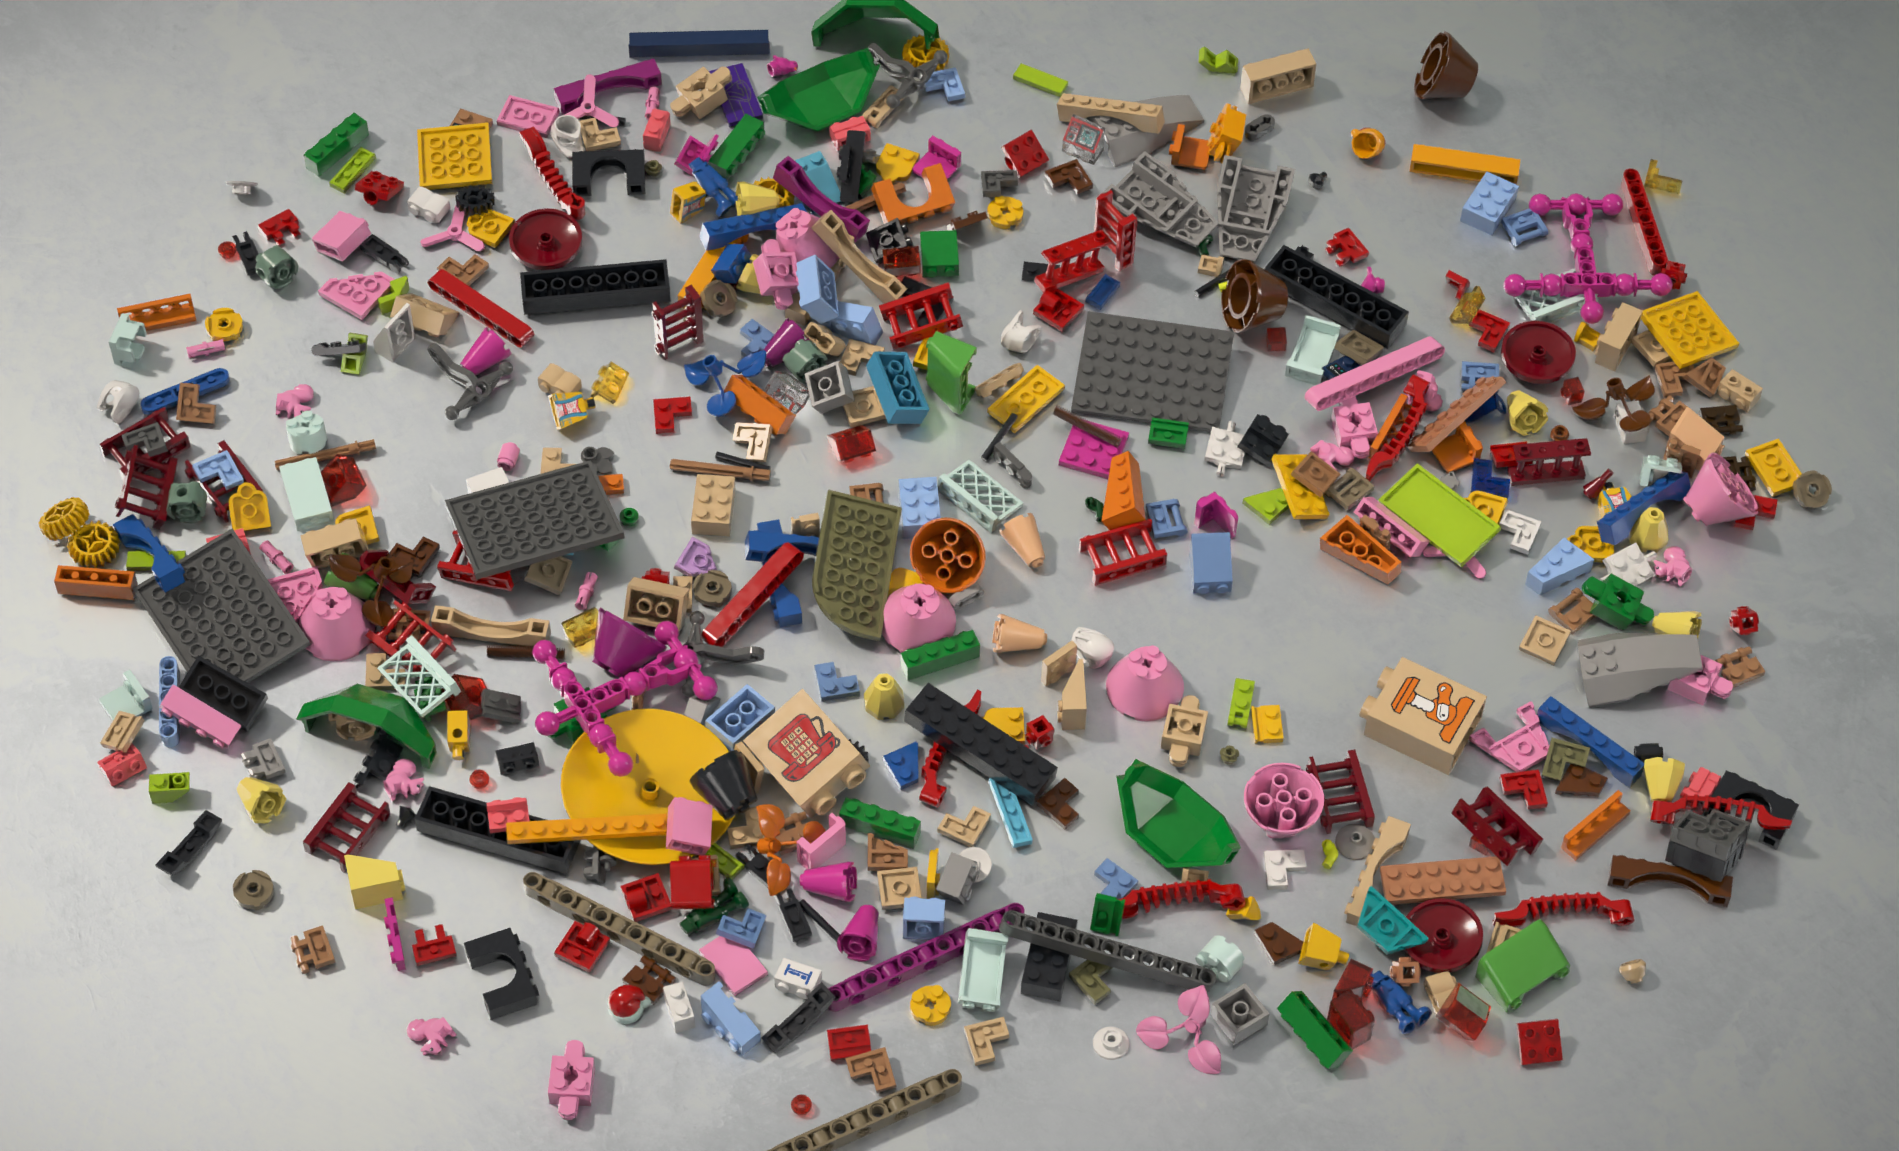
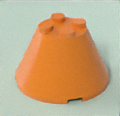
M945 517L927 522L916 532L910 546V560L913 569L916 570L924 584L933 586L939 592L955 593L963 591L973 585L984 570L986 554L980 536L971 526L958 519Z

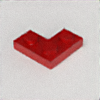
M1477 308L1469 321V326L1484 332L1478 341V346L1495 352L1509 329L1510 322Z
M691 397L653 399L656 434L674 433L673 417L692 416Z
M1753 495L1758 505V509L1755 511L1759 513L1753 517L1735 520L1734 527L1753 530L1756 516L1774 519L1778 500Z
M1539 770L1500 774L1499 779L1504 795L1523 793L1527 810L1547 807L1548 802Z

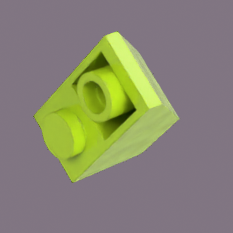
M189 772L149 775V795L152 804L172 803L190 790Z

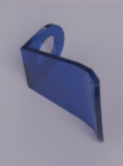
M1495 392L1464 421L1465 423L1474 422L1496 409L1504 415L1506 414L1505 403Z

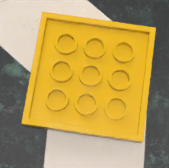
M489 123L417 129L420 187L434 190L493 184Z
M1698 291L1642 310V322L1679 369L1734 350L1740 344Z

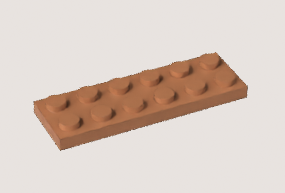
M1494 376L1479 378L1475 382L1476 385L1464 391L1463 396L1459 400L1452 402L1447 411L1440 413L1435 422L1428 424L1424 428L1425 431L1411 439L1412 442L1407 448L1410 452H1430L1507 383L1505 379Z
M1497 856L1380 866L1384 897L1392 905L1425 902L1437 898L1454 900L1506 895L1501 862Z

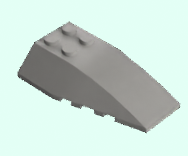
M1189 95L1166 96L1134 101L1163 106L1165 124L1159 134L1142 132L1132 124L1114 117L1092 116L1086 118L1090 125L1103 130L1102 136L1108 144V156L1114 167L1135 161L1144 151L1151 155L1155 149L1164 147L1165 143L1172 140L1173 130L1177 131L1178 124L1185 125L1184 133H1187L1204 123L1203 117Z
M1145 151L1134 161L1132 170L1116 186L1111 184L1102 192L1106 193L1112 190V204L1126 216L1134 214L1137 217V221L1194 247H1197L1219 224L1204 206L1201 207L1197 202L1198 199L1186 190L1187 187L1184 183L1178 181L1176 174Z
M1224 156L1217 185L1220 256L1256 262L1288 203L1295 169L1277 166V171L1274 172L1242 165V158Z
M1613 633L1578 640L1581 671L1589 708L1628 701L1637 694L1648 693L1654 687L1659 685L1665 686L1671 680L1676 678L1679 680L1703 670L1697 635Z

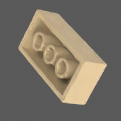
M1308 48L1264 59L1263 61L1249 63L1242 68L1240 89L1247 103L1251 104L1311 88L1314 86L1316 62Z

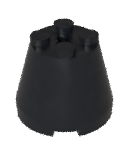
M737 750L714 759L715 762L709 764L705 770L703 768L699 769L689 780L693 789L712 805L725 821L732 818L738 811L740 814L750 809L749 805L758 800L745 757L741 751L738 752Z

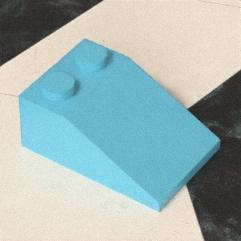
M820 151L795 160L802 166L808 178L821 193L837 204L843 203L840 201V190L831 169ZM806 205L811 214L816 213Z

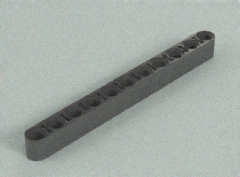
M1012 910L1005 912L999 924L1000 932L1006 936L1188 990L1204 985L1208 993L1216 981V974L1211 969Z

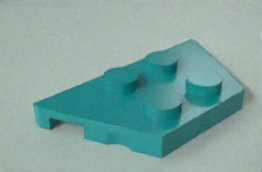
M1372 886L1369 887L1357 928L1386 955L1418 946L1428 941L1429 938L1376 889Z

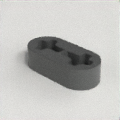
M1264 114L1248 123L1245 127V137L1249 140H1257L1274 129V117Z

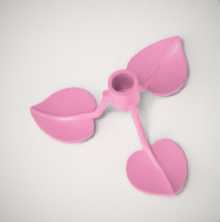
M1204 985L1186 990L1179 996V1010L1183 1015L1189 1016L1182 1024L1167 1030L1166 1021L1158 1016L1145 1018L1138 1024L1136 1028L1137 1035L1152 1049L1164 1048L1169 1042L1168 1034L1183 1027L1190 1033H1196L1194 1040L1196 1047H1192L1188 1051L1190 1063L1194 1068L1206 1074H1218L1221 1072V1053L1216 1044L1208 1040L1198 1043L1199 1037L1202 1034L1200 1029L1205 1026L1210 1012L1209 997Z

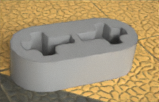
M974 583L963 591L953 594L949 601L954 610H959L981 598L984 590L979 583Z

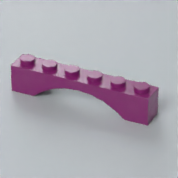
M654 58L594 75L596 79L595 95L605 90L619 87L647 90L651 87L662 85L661 72ZM584 79L554 88L555 101L562 115L581 106L584 95Z
M787 156L776 165L773 179L818 215L823 216L832 210L844 222L848 234L854 237V243L866 234L870 220L858 210L843 207L827 198L811 182L802 166L791 157Z

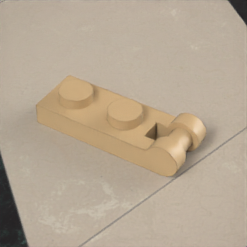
M890 85L863 113L862 116L865 118L866 123L869 122L872 127L879 128L881 122L895 109L888 107L886 99L889 95L896 94L897 88Z

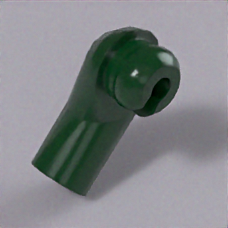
M1211 234L1197 246L1200 256H1209L1206 246L1213 241Z
M1087 497L1085 505L1095 513L1096 521L1102 522L1103 503L1093 497Z

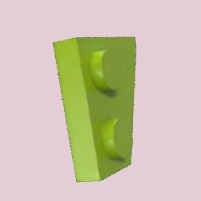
M1282 488L1245 497L1242 504L1269 525L1289 508Z

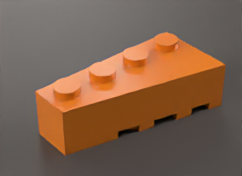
M1129 451L1114 456L1111 459L1102 522L1109 530L1146 520L1139 463Z
M1348 515L1320 537L1321 550L1387 585L1401 574V561Z

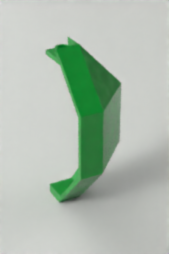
M841 0L814 22L811 31L813 46L820 47L825 34L862 18H907L924 31L926 49H930L931 43L934 42L935 38H940L938 24L906 0Z
M865 48L824 61L781 80L757 98L763 114L812 131H819L862 111L881 64H874L873 55L870 53L869 48Z
M358 683L304 703L296 720L302 721L307 733L310 732L317 717L330 713L380 727L418 754L423 768L430 769L437 754L434 740L415 709L403 697Z
M1137 759L1126 769L1125 775L1116 776L1126 834L1166 868L1230 864L1241 849L1225 816L1185 782Z

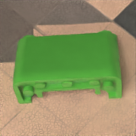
M936 331L933 337H929L926 343L928 348L927 385L952 412L961 415L975 393L976 386L968 384V371L972 367V363L969 361L973 355H976L977 347Z
M1539 919L1486 953L1478 963L1475 977L1504 1011L1508 1012L1511 1009L1515 1010L1523 1003L1524 994L1551 976L1554 978H1564L1570 972V963L1547 925Z

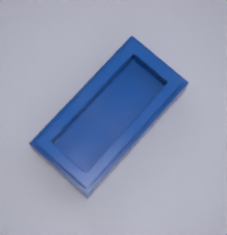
M1105 274L1086 297L1085 302L1101 310L1118 290L1121 282Z

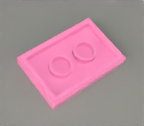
M509 95L497 119V125L518 131L534 126L541 137L547 138L551 131V126L560 111L558 107Z
M722 936L717 937L699 949L701 956L714 964L715 973L734 996L768 975V971L747 946Z

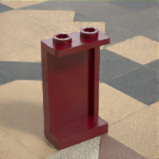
M366 550L360 556L361 570L367 569L372 563L377 564L381 557H386L389 554V551ZM373 569L366 573L380 583L381 579L375 577ZM388 576L383 583V587L406 604L428 603L436 589V586L432 583L414 584L410 580L405 584L394 583Z

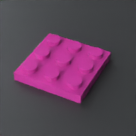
M1094 423V425L1096 424V426L1098 425V427L1100 426V428L1108 430V433L1110 431V434L1112 432V435L1114 433V436L1116 434V437L1117 435L1118 438L1120 436V439L1122 437V441L1117 447L1073 425L1058 465L1108 479L1111 459L1123 453L1129 438V432Z

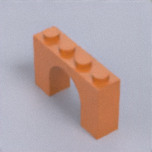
M941 163L923 169L921 174L928 190V201L918 207L907 206L898 199L891 178L873 184L871 190L884 224L896 218L901 223L908 222L910 224L918 221V218H930L937 212L946 213L952 210L955 200Z

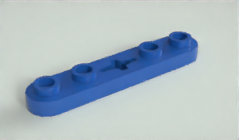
M217 368L182 383L199 384V396L226 386L230 378L226 369ZM180 383L143 398L140 403L142 412L146 415H151L154 411L160 410L163 407L167 410L177 406Z

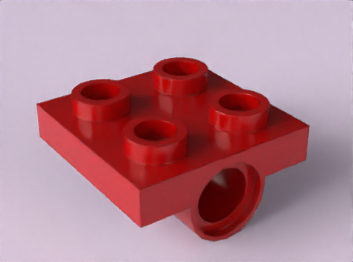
M1032 129L1001 147L1006 155L1004 157L1006 165L1011 170H1017L1018 178L1049 161Z
M371 171L355 184V191L364 193V200L368 204L374 205L381 199L385 201L391 199L403 189L404 182L396 177H388L378 171Z
M1059 289L1051 292L1046 290L1042 294L1039 304L1033 309V315L1063 332L1084 310V304Z
M659 873L620 886L632 919L635 922L672 910L671 902Z
M574 921L556 948L554 955L590 973L610 943V937L600 933V930L591 923L586 922L583 925Z
M1557 1018L1516 1023L1521 1065L1563 1060L1559 1020Z

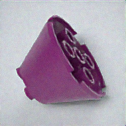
M601 607L598 610L594 659L592 662L618 678H624L628 673L637 671L657 657L659 653L667 649V646L658 640L648 636L645 632L609 611H605Z

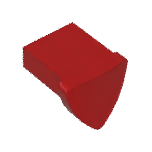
M1449 270L1445 276L1446 281L1459 288L1455 298L1461 300L1470 287V282L1468 279Z

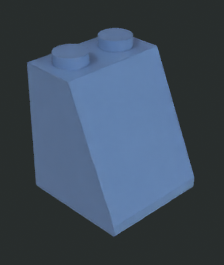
M1230 532L1191 534L1189 559L1193 593L1231 592L1233 579Z

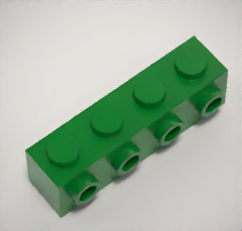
M356 113L346 117L341 124L333 128L328 135L321 138L316 145L305 152L306 169L318 177L324 174L369 136L367 121Z
M745 114L712 155L708 164L723 178L728 180L736 173L738 166L745 162L749 152L755 149L756 143L763 139L765 135L764 122Z
M973 630L962 631L958 635L944 637L939 641L926 643L915 649L905 650L900 655V666L907 681L979 658L980 643Z
M846 797L839 812V817L844 820L846 828L865 834L872 833L874 837L912 849L915 848L921 833V821L915 817H907L893 810L888 811L874 804L869 805L855 798L850 799Z
M1292 991L1277 1007L1282 1019L1294 1028V1033L1305 1041L1306 1047L1316 1054L1320 1064L1325 1068H1338L1353 1052L1303 991Z

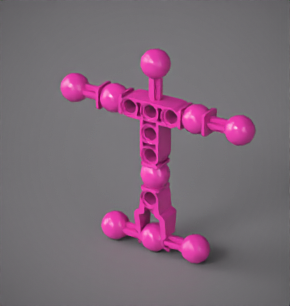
M1541 193L1531 197L1529 208L1539 216L1546 215L1550 210H1563V226L1565 229H1569L1570 247L1574 252L1576 273L1561 274L1560 277L1552 273L1543 277V273H1540L1539 280H1525L1521 275L1511 274L1506 277L1503 283V288L1508 295L1517 297L1522 295L1525 290H1539L1540 297L1543 296V293L1550 297L1557 296L1559 293L1560 297H1574L1584 294L1585 304L1580 310V315L1586 323L1594 324L1598 323L1604 315V309L1601 304L1596 302L1595 294H1598L1597 297H1609L1611 295L1615 296L1617 293L1625 297L1633 293V297H1636L1637 290H1651L1657 296H1665L1671 291L1673 286L1672 280L1663 273L1654 275L1651 280H1637L1636 273H1633V277L1626 273L1620 274L1617 277L1616 273H1596L1592 250L1593 240L1590 237L1589 230L1593 218L1592 210H1602L1603 213L1609 216L1618 215L1623 209V200L1619 195L1607 194L1602 200H1590L1589 197L1585 198L1577 193L1571 194L1567 198L1562 197L1561 200H1550L1548 196ZM1585 212L1584 219H1576V216L1582 215Z
M670 621L659 623L654 633L656 640L664 645H668L671 648L670 650L659 653L657 659L645 665L643 669L639 668V672H630L624 678L620 677L619 679L611 680L587 692L577 682L574 672L567 668V663L563 662L560 664L556 659L557 649L554 643L549 640H540L534 645L532 651L534 659L538 663L546 664L549 668V680L553 687L560 691L568 706L567 709L556 714L550 711L540 713L535 720L536 730L541 735L550 736L558 731L561 723L576 718L583 730L588 734L591 744L598 748L600 754L606 752L610 758L608 761L610 772L619 777L627 776L631 772L633 760L629 754L619 752L616 747V735L613 733L612 728L604 723L600 713L622 704L626 699L629 700L630 695L638 696L645 689L649 691L666 684L674 686L688 678V676L694 681L693 691L695 696L701 700L706 701L715 697L718 686L712 677L702 674L700 671L702 665L698 664L696 652L688 649V645L683 646L678 640V627ZM674 661L677 669L669 670L665 666Z

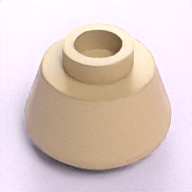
M1642 959L1628 961L1620 965L1619 972L1631 984L1641 982L1643 980L1642 977L1646 973V962Z

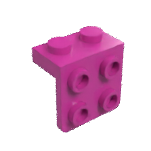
M715 134L706 145L690 135L674 165L692 176L693 170L689 167V164L698 157L703 162L706 161L708 163L712 156L710 155L711 151H714L719 143L716 141L719 135Z
M932 135L928 140V152L913 166L912 171L922 177L921 173L925 167L941 163L948 180L961 166V152L957 148L945 143L942 139Z
M1216 492L1206 497H1201L1196 504L1194 524L1200 528L1214 519L1225 532H1230L1231 539L1236 537L1238 524L1236 511L1231 510L1224 498L1219 497Z

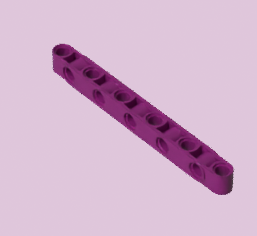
M1011 903L831 986L828 989L839 999L833 1000L828 1009L832 1012L840 1011L963 955L965 935L968 928L1001 933L999 924L1004 913L1012 910L1024 914V907L1019 903ZM946 947V948H948V949H947V950H941L940 948ZM905 964H911L912 966L906 967V966H904V965H905ZM868 981H875V983L870 984Z

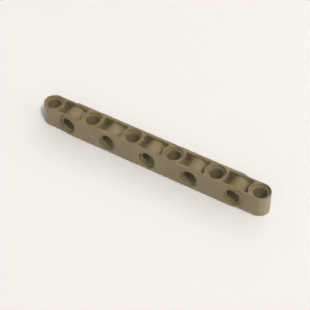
M529 872L524 876L523 884L526 895L544 906L583 925L586 922L595 925L600 930V933L610 937L611 940L642 956L645 955L649 959L653 958L658 964L701 985L709 986L715 981L714 964L694 951L536 872ZM600 918L605 919L604 921H598ZM634 936H640V938H638V939H634V938H632V937H634ZM705 971L710 972L709 974H702Z
M949 1069L935 1076L928 1077L780 1143L767 1151H800L798 1150L800 1147L807 1148L805 1151H833L959 1093L962 1087V1075L956 1069ZM950 1080H955V1081H957V1082L954 1083V1084H951V1083H949L948 1081H950ZM912 1097H918V1098H920V1099H919V1100H912L911 1098H912ZM876 1113L882 1114L881 1117H875L873 1115ZM838 1130L845 1131L843 1134L836 1133Z

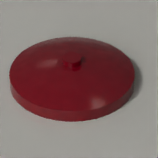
M550 208L537 209L524 214L513 224L509 234L510 249L513 256L526 267L536 270L557 269L570 263L580 252L582 247V231L578 222L566 212Z
M1527 321L1514 326L1507 332L1502 342L1501 357L1506 368L1519 379L1534 384H1548L1564 378L1571 371L1575 362L1576 349L1571 337L1560 327L1544 321Z
M1446 898L1427 900L1414 907L1406 916L1408 920L1429 938L1424 944L1404 949L1407 956L1411 957L1412 961L1419 962L1420 968L1434 973L1455 972L1470 965L1481 951L1483 944L1482 924L1476 913L1459 901Z

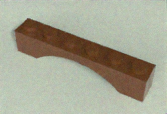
M1613 855L1607 885L1628 889L1645 882H1669L1693 891L1707 904L1728 907L1731 899L1733 876H1724L1721 882L1714 881L1707 876L1693 873L1683 867L1667 865L1663 862H1649L1645 859L1627 858L1624 855Z

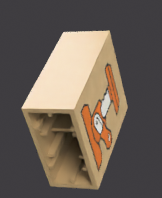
M1401 657L1395 669L1386 666L1377 682V688L1382 690L1378 698L1369 695L1361 708L1359 716L1366 719L1364 735L1449 775L1468 743L1469 736L1473 734L1483 716L1487 696Z

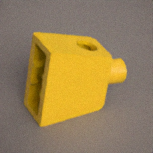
M1313 923L1305 932L1298 964L1330 970L1336 962L1345 965L1348 961L1349 953L1340 950L1342 941L1340 937Z

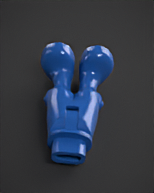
M700 157L693 160L689 164V167L693 170L692 174L706 194L717 201L716 215L720 218L731 207H736L738 196H736V192L728 187L727 180L707 164L706 161L703 162ZM720 191H722V192L727 196L728 199H726V198L720 193Z
M1379 970L1368 978V981L1372 984V990L1375 991L1377 997L1386 1008V1012L1398 1019V1028L1402 1034L1413 1032L1416 1025L1420 1027L1430 1018L1432 1014L1431 1009L1426 1006L1417 1009L1413 1005L1411 996L1389 975H1384ZM1402 1009H1404L1405 1011H1407V1013H1408L1410 1016H1406V1015L1403 1013Z

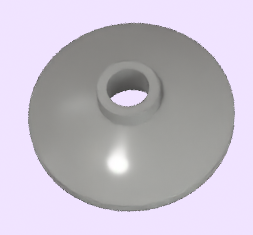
M1350 824L1338 831L1335 844L1337 850L1344 857L1352 860H1361L1373 852L1372 845L1375 837L1365 826Z

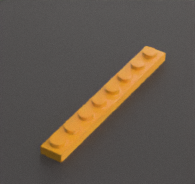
M667 813L506 823L507 844L667 835Z

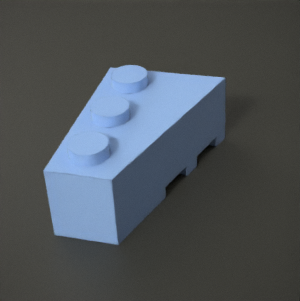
M838 301L839 317L821 324L834 333L876 345L883 334L873 307Z
M1564 537L1528 571L1525 585L1537 594L1542 595L1561 586L1562 583L1568 580H1575L1581 574L1590 573L1594 559Z
M719 981L701 995V1016L707 1024L711 1023L715 1027V1032L719 1037H724L728 1041V1045L734 1052L738 1051L743 1056L761 1041L760 1031L745 1012L741 1013L733 1005L736 1002L731 996L728 999L722 991L723 985Z

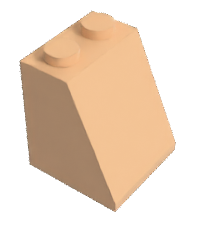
M1686 407L1670 432L1668 443L1671 439H1676L1678 447H1682L1684 443L1701 450L1696 466L1698 471L1702 468L1709 454L1714 452L1721 455L1725 447L1723 445L1724 436L1689 407Z

